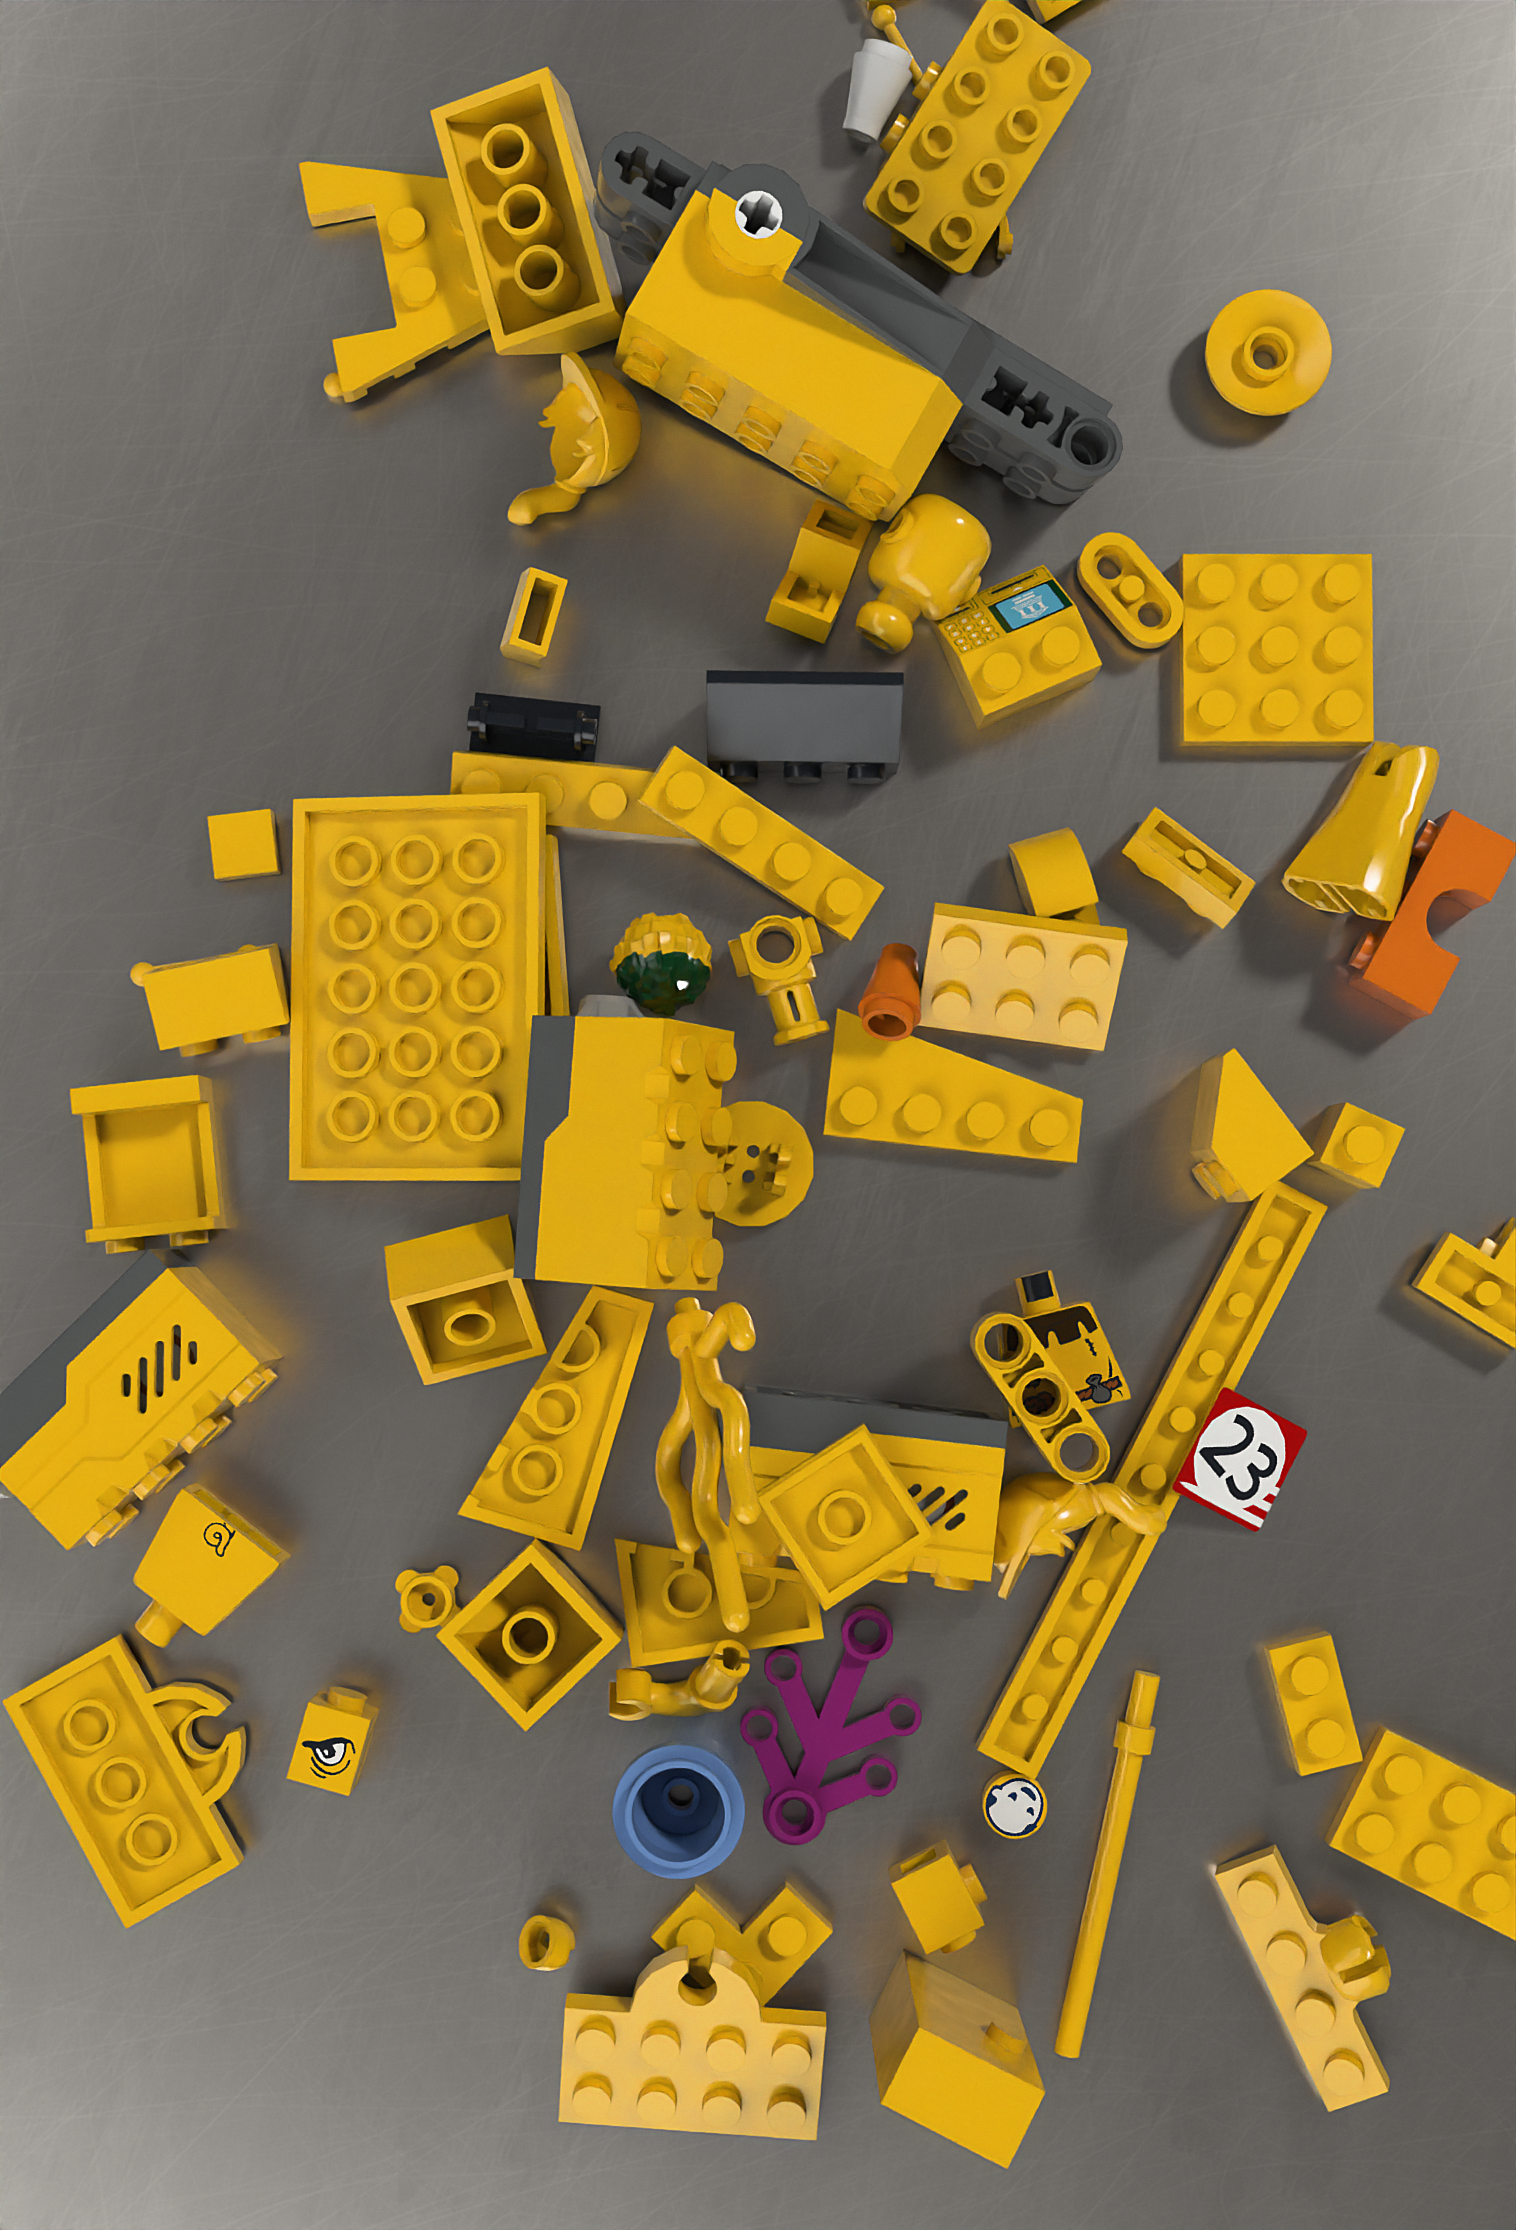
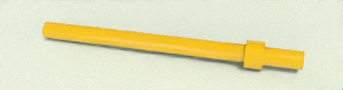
M1135 1670L1125 1719H1118L1113 1746L1118 1748L1054 2046V2052L1068 2058H1078L1080 2054L1143 1756L1151 1755L1156 1728L1150 1724L1160 1676L1141 1670Z

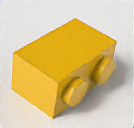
M277 942L154 968L141 975L160 1051L179 1047L181 1057L198 1055L218 1049V1038L242 1034L244 1044L264 1041L280 1036L279 1025L287 1024L291 1020V997Z

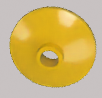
M1274 289L1248 292L1228 303L1213 321L1205 343L1206 368L1216 390L1225 400L1240 410L1262 416L1285 414L1307 403L1323 385L1332 360L1331 338L1326 324L1319 313L1302 298L1289 292ZM1257 352L1270 354L1274 360V367L1270 369L1258 367L1254 362L1253 355Z

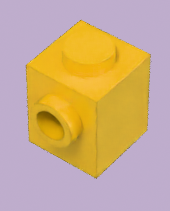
M945 1839L888 1868L891 1885L926 1955L939 1948L942 1953H950L961 1949L975 1939L977 1936L975 1930L985 1925L978 1905L988 1900L987 1895L971 1863L959 1868Z

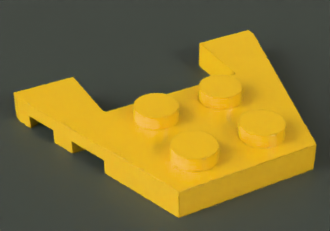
M310 161L299 163L308 216L312 227L376 216L397 325L395 328L332 339L341 391L346 403L356 401L367 395V388L391 375L397 379L416 368L415 362L447 346L451 350L489 329L448 178Z

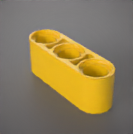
M991 1312L982 1316L974 1324L970 1333V1347L974 1357L1048 1465L1064 1479L1074 1483H1088L1097 1479L1106 1470L1110 1460V1447L1106 1437L1032 1329L1020 1317L1007 1312ZM999 1323L1010 1324L1018 1335L1016 1351L1011 1357L1004 1360L992 1359L987 1354L984 1346L987 1332L992 1326ZM1037 1378H1046L1053 1384L1055 1389L1054 1403L1047 1411L1041 1414H1032L1023 1405L1022 1393L1030 1381ZM1075 1433H1084L1089 1436L1092 1442V1455L1085 1465L1078 1468H1069L1063 1464L1060 1458L1061 1445L1068 1436Z

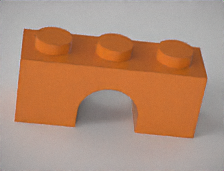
M1453 809L1435 819L1434 822L1426 819L1415 834L1411 855L1415 856V859L1406 874L1394 920H1382L1375 934L1367 930L1359 940L1349 960V964L1356 967V970L1348 985L1414 1020L1431 1015L1461 959L1438 946L1431 938L1426 922L1427 912L1431 903L1437 897H1446L1474 910L1491 902L1516 855L1515 842Z

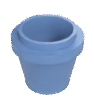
M673 1741L653 1746L638 1755L628 1765L618 1782L612 1808L614 1829L626 1854L644 1870L670 1879H688L703 1875L719 1866L732 1853L739 1841L745 1820V1799L741 1783L728 1762L719 1754L703 1745L686 1741ZM676 1785H685L691 1789L694 1797L685 1806L675 1805L670 1800L668 1794L671 1788Z

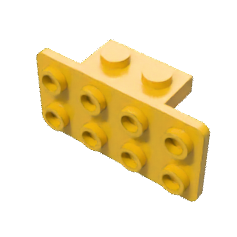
M986 0L957 48L941 67L932 60L911 93L920 100V103L910 119L900 113L881 141L879 147L886 151L888 155L877 171L879 175L864 197V211L955 276L967 274L974 266L1091 74L1089 61L1007 0Z

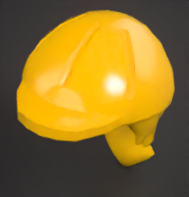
M573 351L561 355L563 389L556 395L552 403L542 410L543 415L547 418L538 422L544 428L555 426L550 445L551 460L557 473L554 477L555 482L551 485L527 489L516 496L508 509V519L519 526H527L537 516L545 513L567 512L578 505L581 495L587 492L588 487L609 482L630 464L641 440V415L631 392L612 375L599 369L587 367L582 358Z
M1055 1471L1032 1472L1019 1476L1000 1491L993 1558L994 1565L1003 1575L998 1597L1005 1600L1008 1599L1030 1556L1056 1554L1064 1557V1547H1068L1072 1552L1075 1551V1544L1065 1534L1085 1527L1097 1515L1104 1516L1106 1513H1109L1136 1533L1159 1535L1167 1527L1163 1510L1156 1504L1143 1505L1136 1502L1125 1490L1114 1483L1103 1482L1094 1485L1090 1482L1086 1484L1074 1483L1064 1479Z

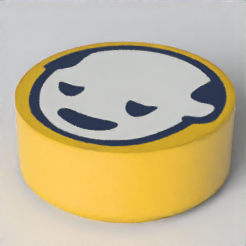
M1014 1769L1004 1770L994 1775L983 1789L981 1796L982 1811L988 1825L997 1834L1010 1839H1021L1035 1833L1043 1824L1047 1814V1799L1036 1779L1033 1780Z

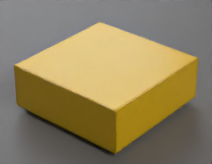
M262 809L207 816L214 878L217 881L222 882L281 874L274 811Z

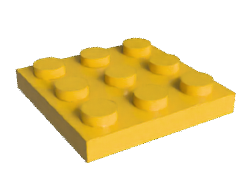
M1182 554L1179 559V595L1184 605V619L1179 628L1180 746H1369L1374 742L1372 554Z

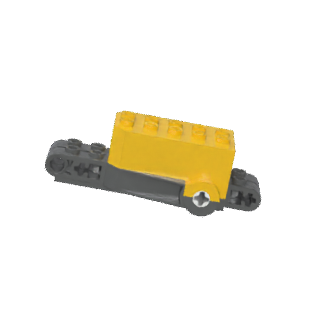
M624 132L613 137L605 146L600 161L593 199L594 217L599 227L607 235L617 240L616 246L625 256L645 266H648L651 262L654 263L626 311L612 365L633 380L649 387L693 416L704 420L748 449L759 453L794 474L803 482L814 486L849 507L858 515L872 521L880 519L889 522L912 496L943 439L950 442L948 445L949 450L959 459L975 466H981L984 463L1003 474L1002 480L1004 484L1017 494L1030 499L1039 496L1054 504H1069L1079 499L1119 462L1123 450L1122 435L1117 425L1107 416L1113 406L1112 403L953 307L829 218L808 206V202L799 184L785 171L767 164H744L734 170H730L714 161L705 170L653 137L641 132Z

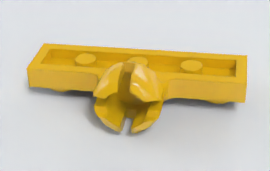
M1276 1844L1217 1866L1214 1876L1328 2112L1389 2092L1390 2079L1355 2008L1360 2001L1386 1993L1390 1986L1391 1968L1389 1959L1382 1944L1372 1945L1370 1938L1378 1934L1370 1922L1364 1917L1353 1915L1331 1924L1317 1923L1309 1914Z

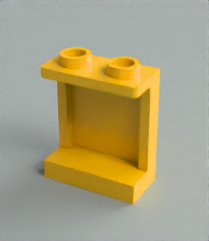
M189 1075L70 1089L72 1114L82 1116L93 1223L92 1229L85 1230L86 1243L105 1242L106 1254L145 1250L144 1238L169 1235L170 1247L209 1243L208 1231L227 1229L211 1078L201 1075Z

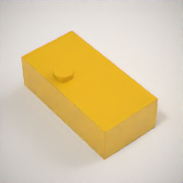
M903 1949L869 2017L880 2104L1008 2169L1046 2093L1018 2008Z

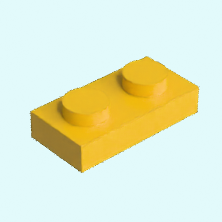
M1156 806L1121 851L1135 862L1141 872L1159 880L1183 898L1195 913L1208 917L1222 929L1236 915L1256 884L1255 881Z
M1323 1631L1264 1646L1296 1772L1300 1776H1305L1363 1761L1331 1634Z

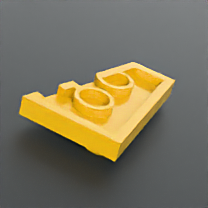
M614 1538L632 1668L708 1657L711 1655L716 1644L722 1640H734L744 1645L747 1650L824 1639L819 1601L801 1573L797 1570L780 1567H755L739 1563L750 1622L743 1631L733 1632L727 1629L723 1622L710 1555L695 1552L685 1553L678 1549Z

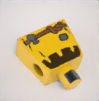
M1052 1270L1015 1278L1023 1315L1017 1317H1020L1032 1329L1085 1408L1088 1410L1131 1399L1129 1388L1090 1302L1080 1300L1061 1305ZM999 1323L997 1324L999 1360H1004L1011 1357L1016 1351L1018 1335L1010 1324ZM1037 1378L1030 1381L1022 1393L1023 1405L1032 1414H1041L1047 1411L1055 1400L1054 1386L1046 1378ZM1002 1398L1004 1419L1008 1421V1426L1010 1428L1022 1426Z

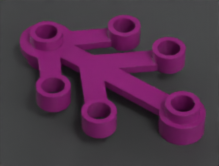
M869 1605L859 1606L851 1610L844 1618L841 1626V1636L846 1649L819 1716L815 1711L801 1677L803 1667L799 1653L790 1646L780 1645L771 1649L765 1657L764 1672L766 1678L770 1683L778 1687L804 1749V1754L795 1776H793L776 1740L778 1719L772 1709L764 1705L749 1707L741 1717L740 1733L744 1741L753 1746L771 1788L763 1803V1821L772 1837L781 1843L802 1845L812 1841L822 1831L828 1812L868 1795L876 1797L885 1796L897 1784L898 1774L894 1762L884 1754L874 1753L862 1760L857 1773L820 1786L829 1762L892 1735H911L921 1724L922 1714L917 1701L907 1694H895L887 1699L882 1710L844 1726L869 1661L884 1656L893 1642L891 1622L887 1615L877 1607ZM862 1620H871L879 1627L878 1635L870 1642H862L854 1635L856 1625ZM778 1656H789L795 1662L796 1668L790 1676L779 1677L772 1672L771 1663ZM900 1704L908 1705L914 1711L912 1721L904 1726L896 1725L890 1720V1712L895 1706ZM760 1715L769 1719L772 1727L767 1735L756 1737L748 1731L747 1723L754 1716ZM880 1764L887 1767L890 1771V1777L887 1782L882 1785L869 1783L866 1779V1772L871 1766ZM791 1800L801 1801L807 1808L805 1816L798 1821H791L782 1813L783 1806Z

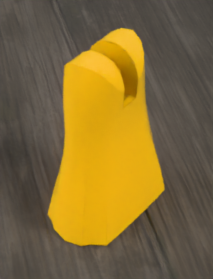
M1375 741L1355 770L1331 812L1284 873L1281 882L1285 889L1296 898L1318 910L1344 914L1348 913L1352 908L1358 915L1366 918L1385 921L1394 920L1406 878L1415 834L1436 782L1440 760L1437 750L1428 746L1412 744L1400 748L1399 745L1393 742Z

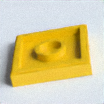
M864 1422L757 1491L762 1515L825 1611L938 1538Z

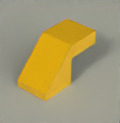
M816 499L800 529L788 570L771 600L765 621L824 644L840 612L875 521Z

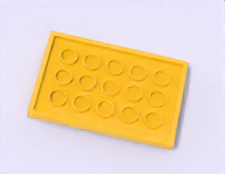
M540 792L293 799L290 1181H520L532 1015L545 1016V795Z

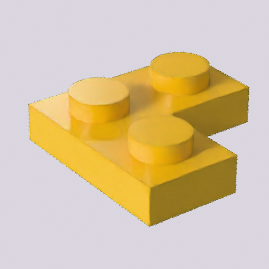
M787 1881L779 1887L743 1927L732 1919L695 1883L652 1929L651 1938L666 1952L675 1947L688 1945L690 1959L689 1971L687 1973L704 1989L715 1983L709 1974L710 1956L713 1947L728 1952L747 1966L759 1986L761 2007H764L833 1933V1926Z

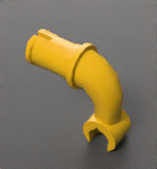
M722 1640L716 1644L706 1663L697 1666L687 1680L670 1684L653 1682L651 1675L642 1669L624 1668L616 1670V1683L609 1682V1715L619 1720L634 1721L643 1719L651 1713L663 1716L700 1717L711 1712H722L728 1709L735 1701L738 1691L737 1685L749 1671L750 1664L747 1663L750 1658L749 1652L740 1642Z

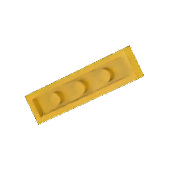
M676 746L670 747L636 800L808 916H813L814 920L844 940H852L885 888Z
M459 749L453 752L450 795L540 792L546 796V825L693 839L636 801L657 768Z

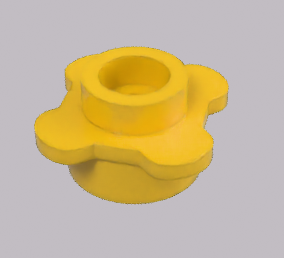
M441 1565L434 1572L418 1573L413 1569H406L399 1574L395 1587L402 1594L400 1600L402 1613L399 1616V1623L404 1630L410 1633H417L422 1628H431L437 1625L444 1627L462 1609L456 1604L455 1586L459 1582V1576L454 1568L448 1565ZM426 1593L434 1595L435 1602L432 1605L424 1603L423 1596Z

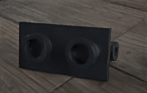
M475 692L474 706L469 707L467 718V731L471 732L469 751L595 763L601 706Z

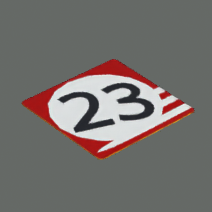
M1223 1387L1172 1485V1489L1245 1528L1257 1532L1307 1437V1430L1233 1390Z

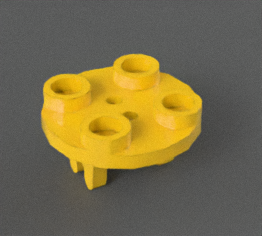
M738 1101L726 1106L725 1108L728 1109L732 1118V1134L728 1143L718 1148L716 1172L721 1173L727 1181L728 1197L724 1208L713 1215L737 1226H766L787 1217L804 1200L813 1178V1149L804 1128L787 1111L763 1101ZM753 1145L757 1146L760 1150L759 1155L755 1158L750 1157L747 1153L748 1148ZM747 1170L752 1171L755 1175L754 1180L750 1183L745 1182L742 1178L743 1173Z

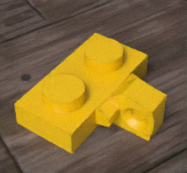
M1511 1217L1494 1242L1483 1236L1476 1248L1453 1233L1445 1231L1411 1285L1515 1350L1516 1218Z

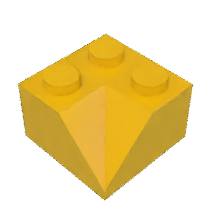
M534 1538L435 1636L526 1732L622 1640L625 1627L542 1539Z

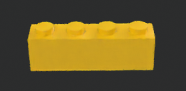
M547 66L430 110L496 353L500 356L567 353L569 351L577 353L619 338L628 307L608 235L599 227L593 214L595 188L568 93Z

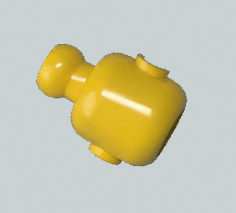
M934 493L917 494L903 505L886 533L880 536L881 540L868 563L869 576L874 585L880 590V593L875 600L869 601L861 607L856 617L855 628L869 642L891 654H897L909 645L913 636V624L918 616L929 620L944 619L951 615L958 605H962L973 598L981 584L979 573L991 553L992 542L990 535L979 520L956 503Z

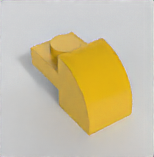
M1069 827L1008 844L1021 901L1027 909L1028 915L1100 925L1095 905L1099 900L1093 878L1080 843Z

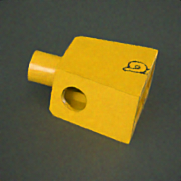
M197 1482L182 1488L175 1497L134 1574L133 1582L135 1585L154 1599L134 1626L148 1641L162 1648L169 1644L184 1623L198 1634L205 1636L222 1623L288 1561L291 1555Z

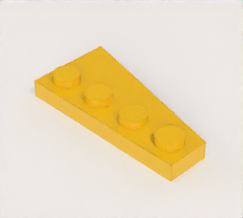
M837 1008L823 1136L1077 1163L1083 1099L911 1035L899 1041L877 1039L864 1030L861 1017Z

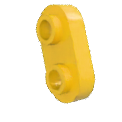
M1108 532L1097 535L1086 544L1077 564L1078 580L1086 593L1121 634L1133 645L1152 649L1168 643L1175 636L1184 619V605L1178 592L1129 537L1120 533ZM1102 561H1111L1118 567L1119 576L1114 579H1106L1099 574L1097 565ZM1144 608L1153 609L1159 616V624L1155 627L1143 625L1138 618V611Z

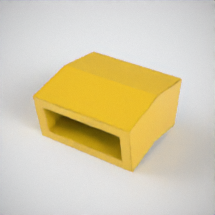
M529 567L521 573L500 645L503 657L537 667L542 666L543 659L548 652L568 580L533 567ZM531 592L548 597L535 644L518 638Z

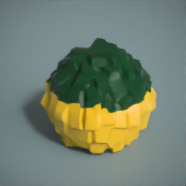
M651 912L642 915V918L636 917L631 922L630 927L625 930L619 944L614 947V957L610 960L609 968L616 976L618 986L623 989L628 998L633 999L640 1007L650 1009V1011L656 1014L675 1016L676 1011L680 1010L681 1007L694 1004L695 1000L706 989V984L710 980V972L712 970L710 963L712 947L706 942L703 932L693 926L688 916L682 913L657 916V914Z

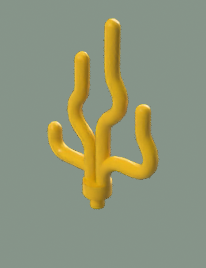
M686 1297L675 1303L676 1315L671 1318L666 1327L670 1351L680 1362L681 1386L677 1406L658 1442L655 1458L656 1483L660 1497L670 1511L678 1548L685 1553H694L700 1548L702 1538L707 1544L723 1622L730 1631L741 1632L748 1627L750 1614L733 1537L719 1513L718 1486L722 1467V1450L727 1484L736 1519L741 1523L751 1524L758 1520L761 1508L750 1461L749 1412L743 1395L732 1385L723 1382L718 1356L729 1339L735 1349L748 1351L755 1344L756 1334L749 1311L740 1303H724L713 1315L708 1311L701 1310L700 1303L696 1298ZM716 1408L720 1409L722 1414L723 1448ZM694 1430L696 1462L691 1496L682 1482L680 1465L683 1447Z

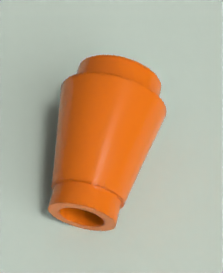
M892 943L883 947L880 958L858 1005V1013L862 1018L864 1030L877 1039L885 1041L903 1040L910 1036L913 1028L921 1021L919 956L917 951L909 945Z

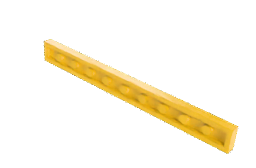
M1277 1181L1255 1198L1110 1483L1118 1484L1138 1503L1143 1505H1159L1165 1514L1166 1521H1168L1181 1495L1173 1491L1172 1485L1220 1390L1223 1387L1235 1390L1328 1208L1327 1205L1281 1181ZM1106 1513L1104 1516L1097 1515L1088 1524L975 1744L978 1751L1033 1780L1036 1779L1160 1534L1145 1535L1136 1533L1109 1513Z

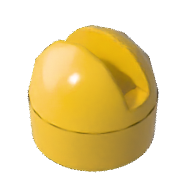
M543 1915L531 1917L525 1923L519 1937V1955L523 1964L530 1969L552 1971L564 1967L570 1960V1951L575 1949L576 1940L574 1933L567 1923L558 1918ZM547 1934L550 1937L549 1943L545 1941Z

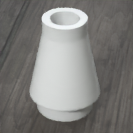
M866 39L862 51L854 53L847 113L842 127V131L846 135L862 142L877 143L883 126L913 77L912 72L909 70L912 56L906 50L883 40Z

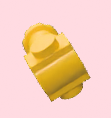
M781 915L766 916L758 920L750 931L739 934L737 939L727 941L737 977L750 975L756 995L767 996L778 1032L772 1037L775 1047L802 1041L830 1031L828 1022L820 1020L809 984L818 978L811 956L823 953L822 943L813 916L802 919L801 916L792 919ZM778 931L786 934L791 939L794 950L787 960L781 963H771L765 961L757 951L758 941L768 932ZM788 995L793 997L799 1021H795Z

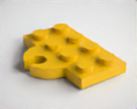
M121 1633L2 1700L126 1929L237 1867L245 1859L214 1803L234 1785L244 1765L247 1739L245 1728L241 1726L232 1729L226 1734L222 1745L216 1749L201 1747L196 1743L192 1735V1725L197 1717L203 1715L217 1717L232 1704L224 1695L201 1683L173 1682L152 1689Z
M688 1945L675 1947L653 1958L639 1974L632 1997L567 1993L564 2011L558 2122L817 2141L826 2037V2012L761 2007L759 1986L747 1966L728 1952L713 1947L710 1956L709 1974L715 1983L705 1989L691 1988L681 1980L689 1971L690 1955Z

